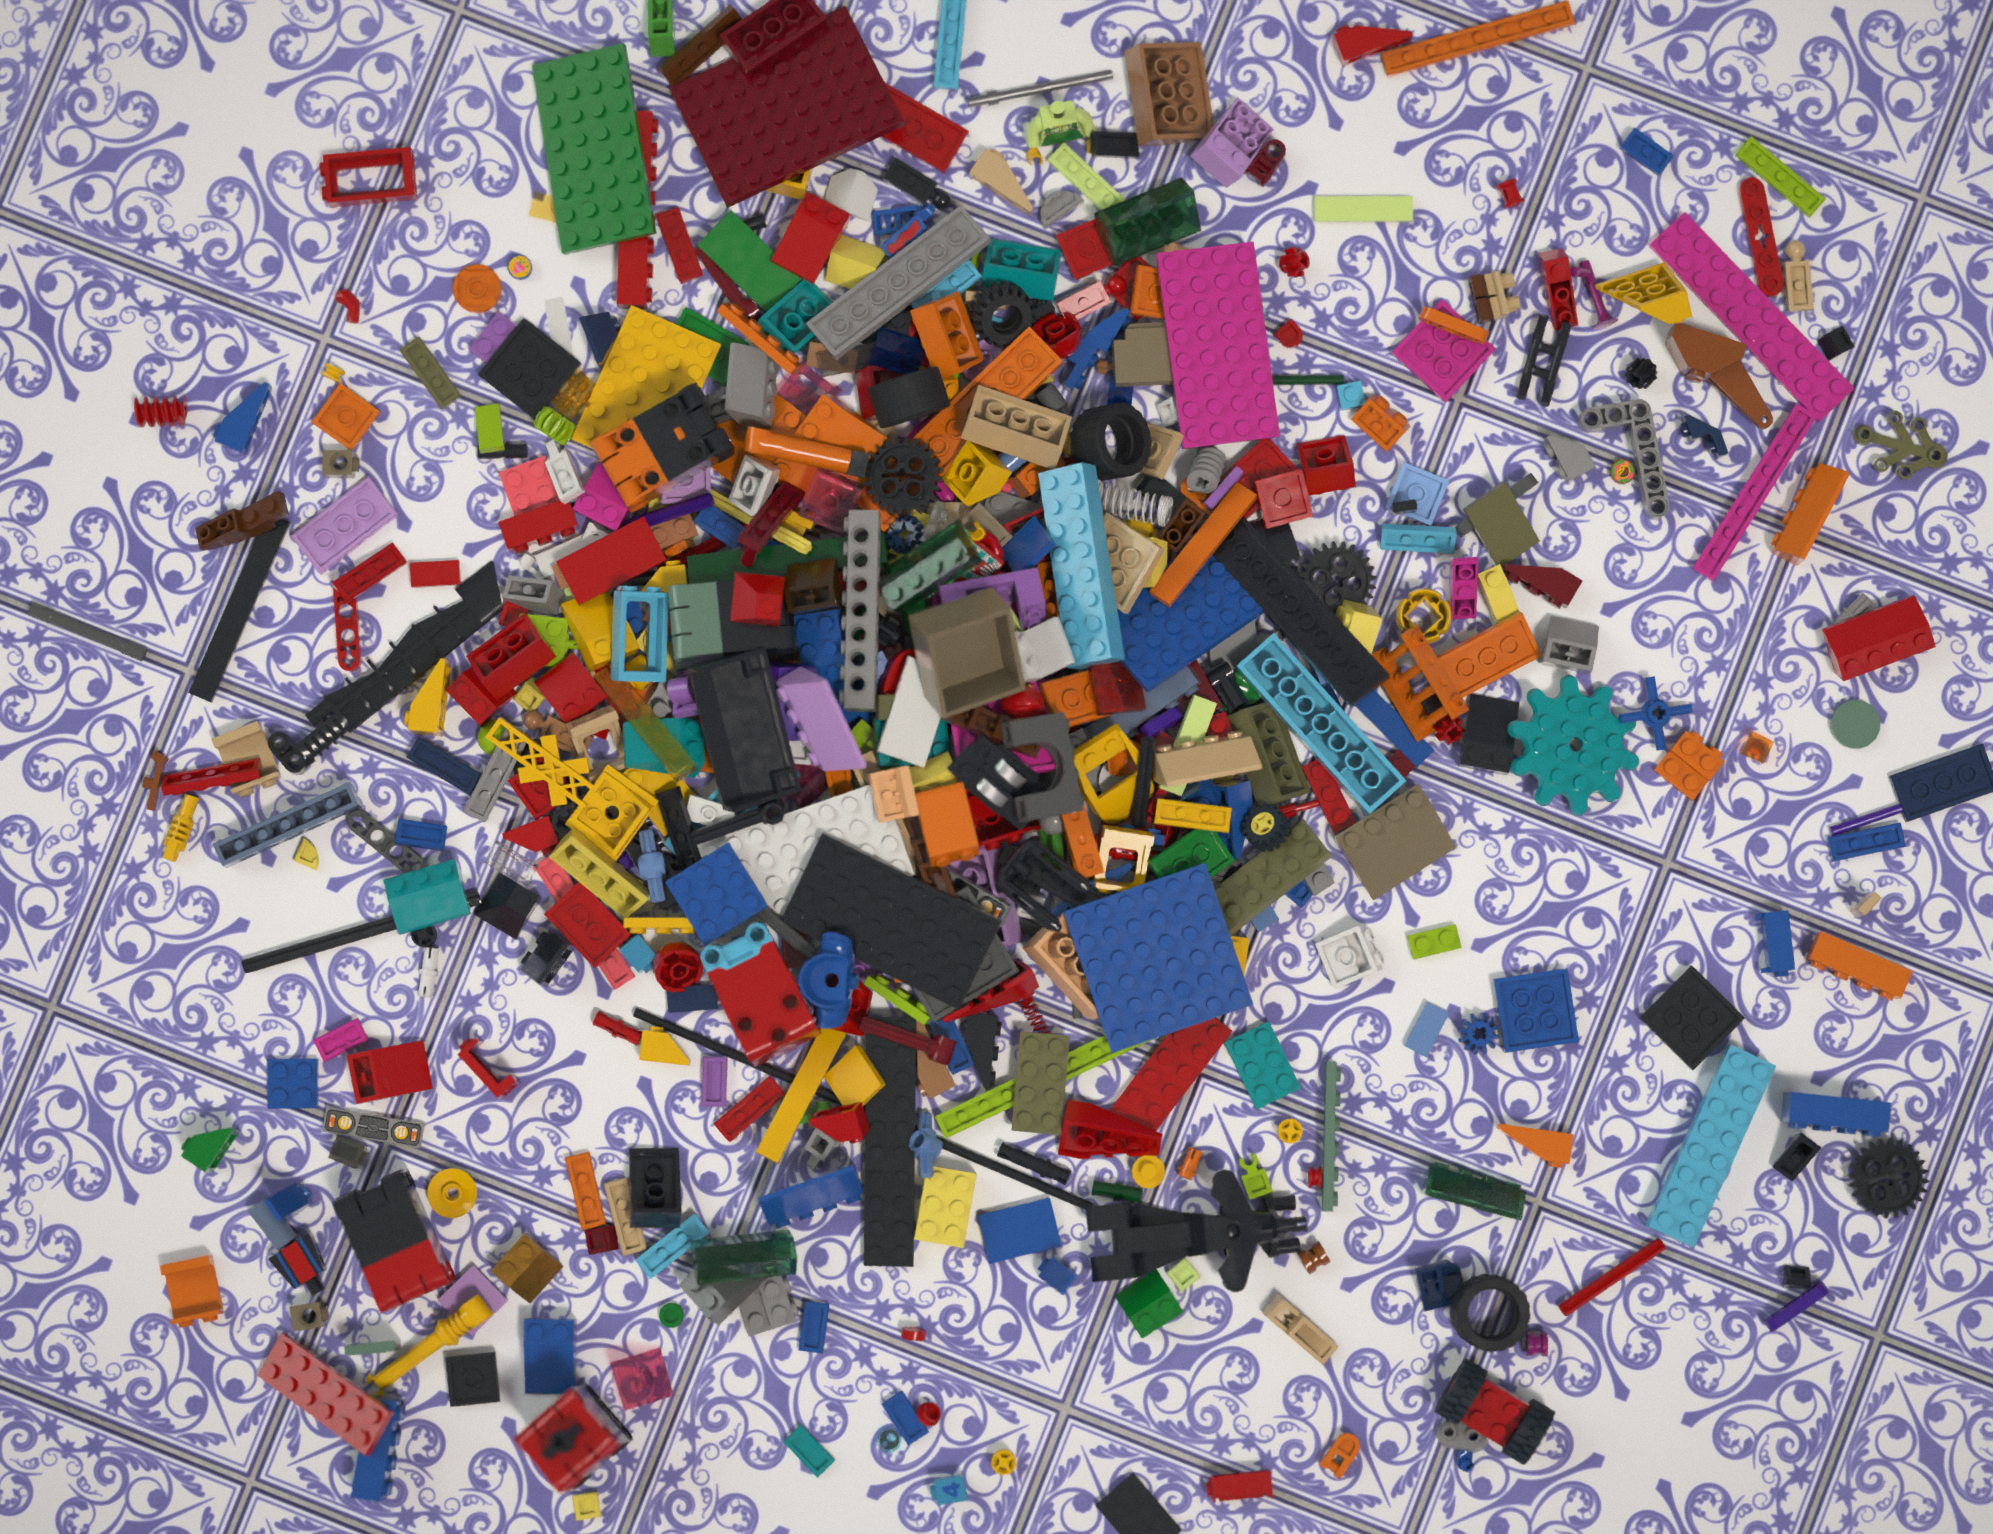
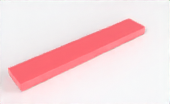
M549 856L533 866L556 902L575 886L568 872L549 858ZM618 949L599 965L614 990H617L636 977Z

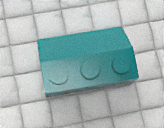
M990 238L992 242L988 245L981 288L984 285L987 288L990 287V282L993 281L1000 284V280H1006L1008 284L1013 282L1018 287L1020 286L1030 298L1040 301L1054 300L1062 255L1061 250Z
M455 859L383 880L388 903L399 935L471 914L462 873Z

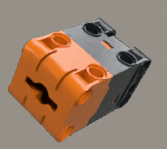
M696 382L590 442L630 513L641 509L663 493L670 491L715 464L727 460L736 453L735 447L723 428L717 429L707 412L710 409V404Z

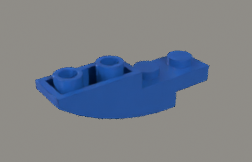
M1125 308L1104 319L1081 340L1078 349L1068 358V363L1074 366L1064 384L1065 390L1073 393L1075 388L1080 390L1086 379L1083 374L1087 367L1092 369L1099 357L1096 355V352L1103 356H1106L1108 351L1112 352L1113 341L1119 340L1117 339L1121 330L1125 332V329H1127L1132 321L1129 318V309Z

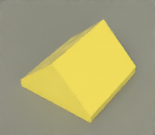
M843 235L830 252L825 281L850 290L883 265L886 254L881 248Z

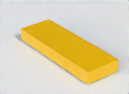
M1157 799L1154 824L1229 833L1232 808Z

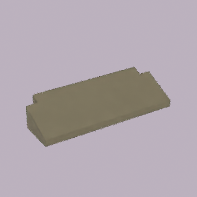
M1165 322L1129 324L1127 329H1125V340L1113 341L1112 361L1115 387L1173 384Z

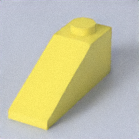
M1500 564L1478 574L1477 584L1496 624L1520 612Z

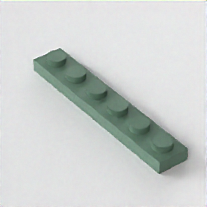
M1337 1061L1325 1062L1321 1211L1333 1212V1206H1338V1192L1334 1191V1181L1338 1182L1339 1167L1334 1166V1156L1339 1157V1142H1335V1132L1340 1130V1117H1335L1336 1107H1340V1092H1336V1082L1341 1081V1067H1337Z

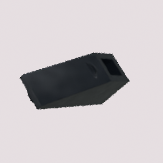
M976 1013L967 1016L965 1039L984 1088L989 1090L990 1085L995 1086L996 1071H991L992 1061L998 1060L999 1046H994L995 1036H1000L1002 1022L997 1021L998 1016Z

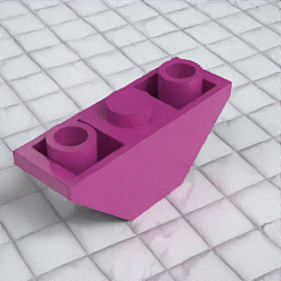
M1478 557L1453 558L1450 561L1449 589L1452 619L1476 618Z

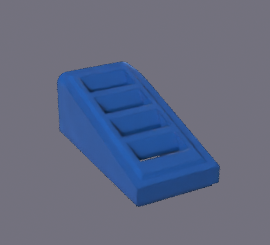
M913 205L872 211L874 236L892 235L903 225L901 214H905L907 222L912 217V213L916 214L922 206ZM891 215H895L896 228L892 226ZM881 216L886 218L887 229L882 228Z

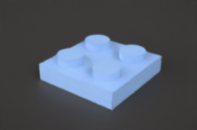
M1403 462L1385 509L1390 510L1392 503L1415 499L1418 508L1416 512L1400 515L1431 526L1449 480Z

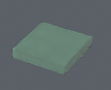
M389 1340L349 1344L344 1346V1354L351 1356L394 1352L400 1350L401 1341Z

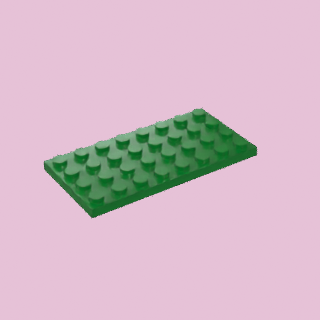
M621 43L532 65L562 254H573L657 234L627 46Z

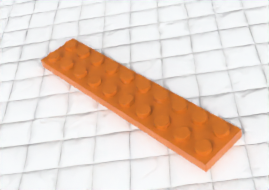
M1029 326L950 402V407L941 410L910 440V443L912 444L915 439H918L920 441L919 447L926 443L928 445L927 452L932 449L936 452L932 459L939 458L941 460L936 467L944 469V472L938 474L939 477L943 478L967 441L962 439L961 435L978 385L1026 400L1064 362ZM892 459L888 462L887 467L889 470H893L898 466V459ZM917 460L912 464V471H919L922 468L923 463L921 460ZM905 472L903 476H893L890 474H883L882 476L883 478L897 477L902 482H904L905 478L925 480L924 476L909 477ZM888 484L885 488V493H894L896 484ZM863 485L851 498L862 510L880 511L881 530L886 534L889 530V524H892L896 517L900 518L897 510L892 516L888 514V508L882 512L879 509L881 503L877 505L872 503L875 496L869 497L867 495V492L872 488ZM913 485L910 488V496H916L920 492V485Z

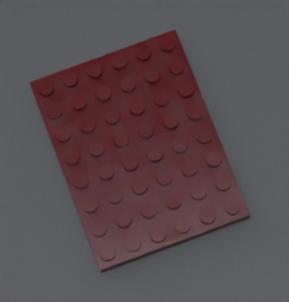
M846 5L826 14L827 20L748 74L731 58L669 87L727 208L905 126L904 119Z

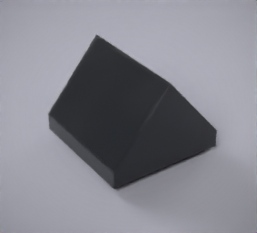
M1784 1265V1288L1808 1289L1811 1287L1809 1267Z

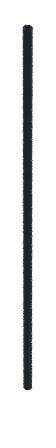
M636 1008L633 1017L656 1027H662L670 1033L789 1084H792L796 1076L765 1062L754 1067L753 1063L749 1062L746 1054L642 1009ZM819 1086L815 1095L842 1106L833 1091ZM937 1136L942 1141L943 1150L1085 1210V1207L1092 1206L1093 1202Z

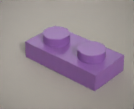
M498 311L468 350L486 364L517 325Z

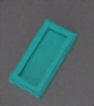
M802 1424L783 1441L817 1478L836 1461Z

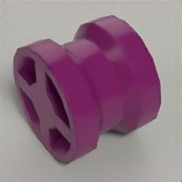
M1526 1332L1527 1357H1532L1534 1354H1540L1542 1357L1548 1356L1547 1332H1541L1540 1334Z

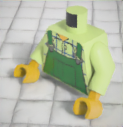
M1055 101L1051 105L1041 106L1038 109L1037 116L1027 125V140L1030 149L1027 151L1026 157L1029 164L1032 166V159L1038 157V161L1042 165L1043 157L1038 149L1039 146L1045 147L1085 138V136H1088L1086 141L1087 151L1089 154H1092L1090 133L1096 131L1091 114L1080 107H1076L1073 101Z

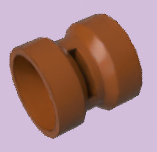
M1319 1241L1312 1244L1309 1250H1302L1297 1253L1309 1275L1314 1273L1317 1267L1321 1265L1326 1266L1331 1263Z

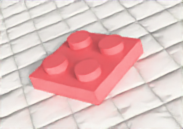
M546 456L499 472L514 516L560 500L545 464L547 461Z

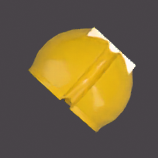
M1429 588L1415 589L1408 593L1407 599L1402 598L1396 610V624L1400 632H1406L1415 627L1416 625L1407 615L1423 602L1439 619L1423 633L1427 642L1432 644L1440 640L1441 634L1445 635L1448 632L1452 623V609L1447 600H1442L1440 592Z

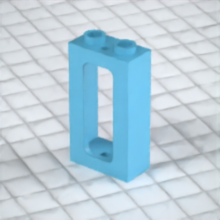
M622 586V591H614L611 680L666 682L669 597L668 593L661 592V587H646V592L637 591V586ZM630 601L647 602L649 605L647 666L644 671H628L625 669L627 603Z

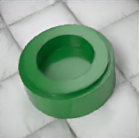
M676 1303L665 1304L660 1309L659 1320L665 1327L675 1328L683 1322L684 1311Z

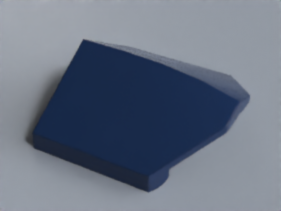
M1446 1259L1415 1268L1416 1283L1424 1311L1450 1305L1454 1297L1453 1294L1463 1282L1460 1267Z

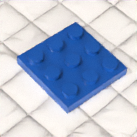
M729 842L665 882L704 946L769 906Z
M1568 968L1493 979L1504 1053L1579 1042Z

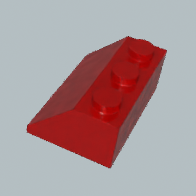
M525 612L466 657L481 683L498 700L520 683L527 680L543 666L549 664L557 656Z

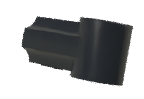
M1227 661L1205 672L1215 692H1218L1230 714L1237 712L1248 704V700L1236 682L1237 678Z

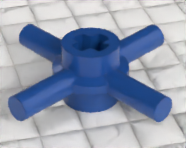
M1655 676L1646 677L1649 701L1642 706L1641 711L1619 714V722L1622 724L1643 721L1648 727L1653 728L1656 751L1666 750L1663 726L1668 723L1670 716L1693 713L1692 704L1669 707L1666 702L1658 699ZM1652 711H1659V716H1653Z

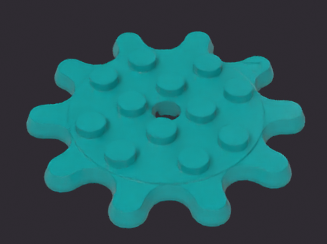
M1565 675L1560 680L1559 694L1554 698L1547 697L1538 688L1530 689L1527 692L1526 699L1533 710L1531 719L1528 721L1514 720L1509 723V735L1522 741L1525 747L1523 755L1512 761L1511 771L1519 777L1532 774L1537 778L1539 786L1535 792L1534 799L1538 805L1547 806L1555 796L1563 795L1569 801V808L1572 814L1582 816L1587 812L1588 797L1592 793H1599L1610 803L1618 801L1621 796V790L1615 782L1616 772L1620 769L1632 771L1638 767L1639 757L1635 753L1627 751L1623 745V737L1635 729L1636 722L1620 724L1619 717L1611 714L1609 702L1612 699L1613 691L1609 686L1600 685L1592 695L1584 696L1579 691L1577 679L1572 675ZM1572 738H1576L1580 743L1581 748L1577 752L1570 748Z

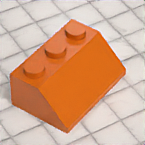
M959 291L910 310L930 367L937 366L942 378L958 374L985 360Z

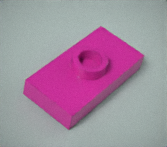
M356 1018L313 1041L323 1062H327L369 1041V1038L359 1018Z

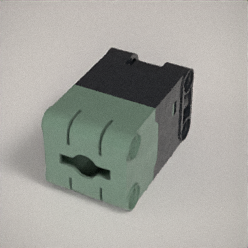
M773 575V576L785 577V581H786V575ZM735 580L669 586L668 597L676 671L687 670L688 666L706 660L760 647L766 648L769 662H785L786 658L796 661L798 653L797 635L795 627L789 626L785 590L781 625L768 626L730 622Z

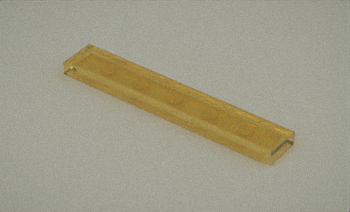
M611 664L593 675L600 688L676 783L697 770L696 764L629 681L611 680Z

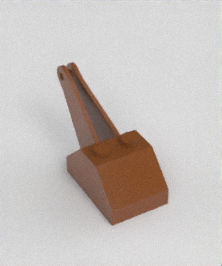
M1682 323L1672 326L1665 345L1681 375L1687 376L1686 379L1694 383H1700L1701 381L1710 382L1751 420L1757 428L1767 429L1773 423V416L1741 362L1747 344ZM1761 417L1766 419V423L1761 421Z

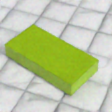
M500 404L475 407L480 453L505 450Z

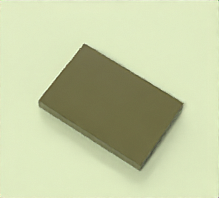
M1504 481L1463 508L1496 565L1500 564L1501 568L1540 542Z

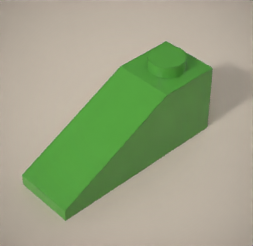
M648 0V39L651 57L672 56L675 54L673 0Z

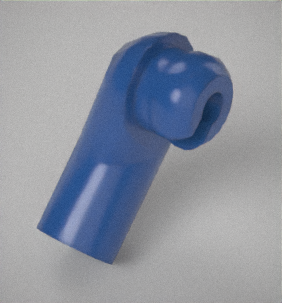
M1476 1435L1470 1440L1475 1441L1478 1439V1436ZM1458 1450L1456 1461L1458 1468L1463 1472H1470L1474 1467L1472 1463L1473 1452Z

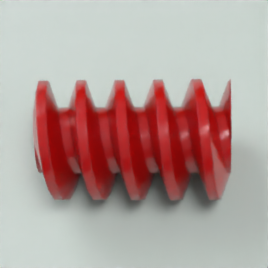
M174 395L172 403H169L167 396H164L162 403H159L157 396H154L152 403H149L147 396H144L142 404L135 397L134 413L139 427L144 428L147 422L149 427L152 428L155 426L156 421L159 427H164L166 421L170 427H173L176 421L180 427H183L188 414L186 396L184 395L182 402H179L177 396Z

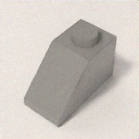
M509 575L502 598L534 612L557 615L564 592L551 580Z

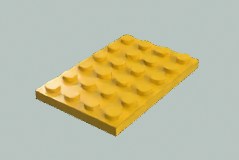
M631 305L571 440L593 449L590 444L592 440L606 432H610L675 395L686 386L696 382L703 389L722 345Z

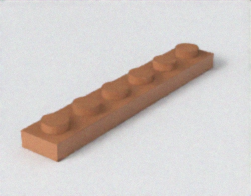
M691 514L650 527L662 550L682 540H689L699 536ZM558 564L553 565L552 569L560 589L569 587Z

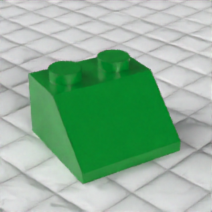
M224 1128L196 1134L192 1138L188 1137L181 1147L183 1152L180 1156L205 1173L214 1172L241 1130L238 1128Z
M1157 1269L1115 1295L1142 1339L1184 1313Z

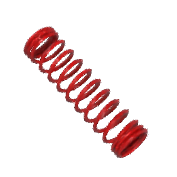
M1033 996L1019 1002V1005L1022 1007V1010L1030 1008L1024 1015L1032 1014L1027 1018L1028 1021L1036 1019L1030 1023V1026L1037 1025L1032 1031L1042 1029L1038 1032L1041 1033L1048 1028V1025L1038 1028L1046 1020L1034 1023L1042 1018L1043 1015L1033 1017L1040 1012L1039 1009L1029 1012L1037 1006V1004L1028 1006L1035 1001Z

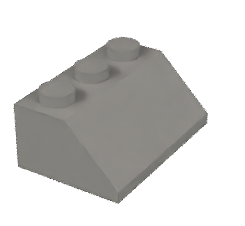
M730 343L725 411L745 431H747L748 426L760 429L772 428L773 418L776 414L774 400L778 391L776 377L777 373H779V364L760 348Z

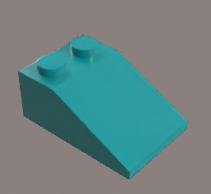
M803 279L760 317L758 322L763 327L761 330L767 335L775 336L781 342L780 346L785 351L790 350L798 355L810 343V340L812 341L815 338V335L809 330L806 323L833 302L815 284Z
M664 718L624 722L625 767L695 778L704 766V733L698 720Z

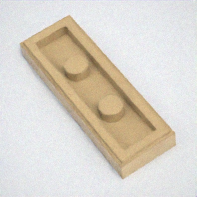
M626 1177L605 1183L604 1187L622 1255L625 1256L647 1250L642 1228H630L629 1178Z

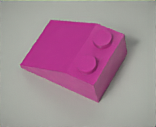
M600 461L584 486L585 492L579 495L573 511L614 532L623 527V522L628 518L630 511Z

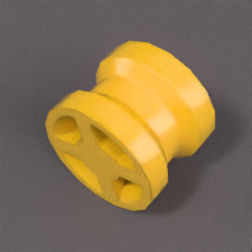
M1294 1119L1281 1121L1277 1128L1279 1139L1285 1143H1295L1299 1141L1303 1134L1301 1124Z
M1007 1449L996 1451L991 1459L993 1470L1000 1475L1012 1473L1016 1466L1015 1455Z

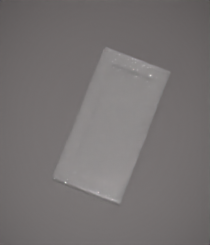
M498 840L494 842L484 862L525 888L529 886L539 867L538 864Z

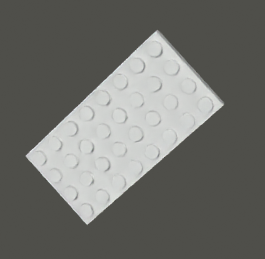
M870 785L786 813L778 824L765 825L763 822L697 845L701 858H703L705 855H709L729 842L769 905L768 907L780 918H782L822 832H826L911 875H916L897 819L878 823ZM754 915L728 931L729 937L732 938L744 934L751 924L762 923L763 921Z

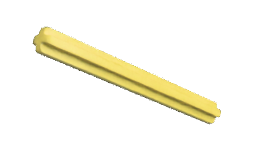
M711 489L715 502L713 506L746 524H749L754 518L729 502L728 497ZM783 526L773 536L774 539L803 554H807L812 550V542Z

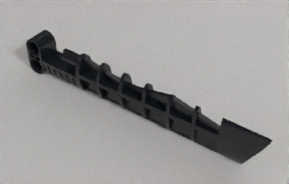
M493 561L488 562L455 589L463 601L443 611H440L435 605L433 609L437 614L417 624L413 623L410 630L397 646L390 641L389 645L393 648V651L378 669L368 659L367 663L375 672L353 683L346 677L344 680L349 685L329 695H323L322 698L324 700L305 716L315 726L333 711L335 714L295 745L283 732H275L269 737V749L286 770L296 776L304 774L308 767L316 762L315 757L318 755L322 757V752L325 749L329 751L331 744L337 745L336 740L340 737L344 739L346 732H353L436 665L441 658L446 657L503 610ZM280 738L286 739V747L282 750H276L275 742ZM295 757H300L302 759L301 766L298 769H291L290 761Z

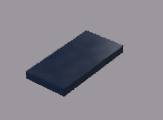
M1983 743L1888 776L1898 804L1900 803L1905 823L1993 792V769Z

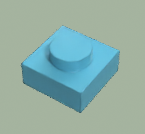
M1361 381L1337 385L1341 411L1362 407L1365 404Z

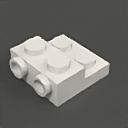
M1365 924L1358 925L1315 943L1334 989L1383 970L1384 957L1380 950L1375 951L1372 943L1375 940L1374 933L1370 927L1366 928Z

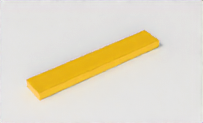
M820 1029L822 1034L814 1040L757 1148V1154L779 1164L847 1033L833 1029Z

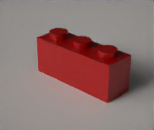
M560 500L498 522L510 553L515 551V554L528 551V546L536 543L539 546L552 542L553 537L559 535L562 538L572 536L576 533L575 530L580 528L571 501L564 504Z

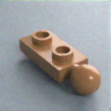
M534 710L525 714L523 721L528 729H541L538 738L556 734L558 748L578 757L563 720L550 714L545 721L542 715ZM593 735L584 738L583 743L587 751L594 738Z

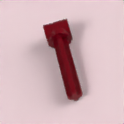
M696 248L695 253L729 302L739 305L744 310L743 315L749 320L752 318L758 321L763 315L753 300L745 299L735 283L700 248Z
M865 1016L862 1017L859 1024L860 1031L928 1053L927 1057L929 1060L947 1066L950 1064L957 1041L944 1036L936 1035L931 1039Z

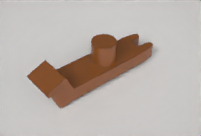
M157 749L150 757L157 762L154 777H144L142 788L151 789L147 809L151 811L156 809L165 765L169 760Z

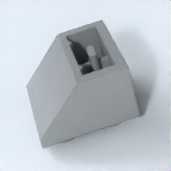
M1550 616L1540 664L1590 674L1593 670L1597 651L1599 626Z

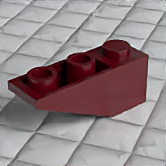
M1506 564L1503 568L1507 580L1515 584L1520 582L1526 585V590L1537 597L1540 594L1548 598L1547 602L1557 609L1568 607L1583 581L1562 568Z

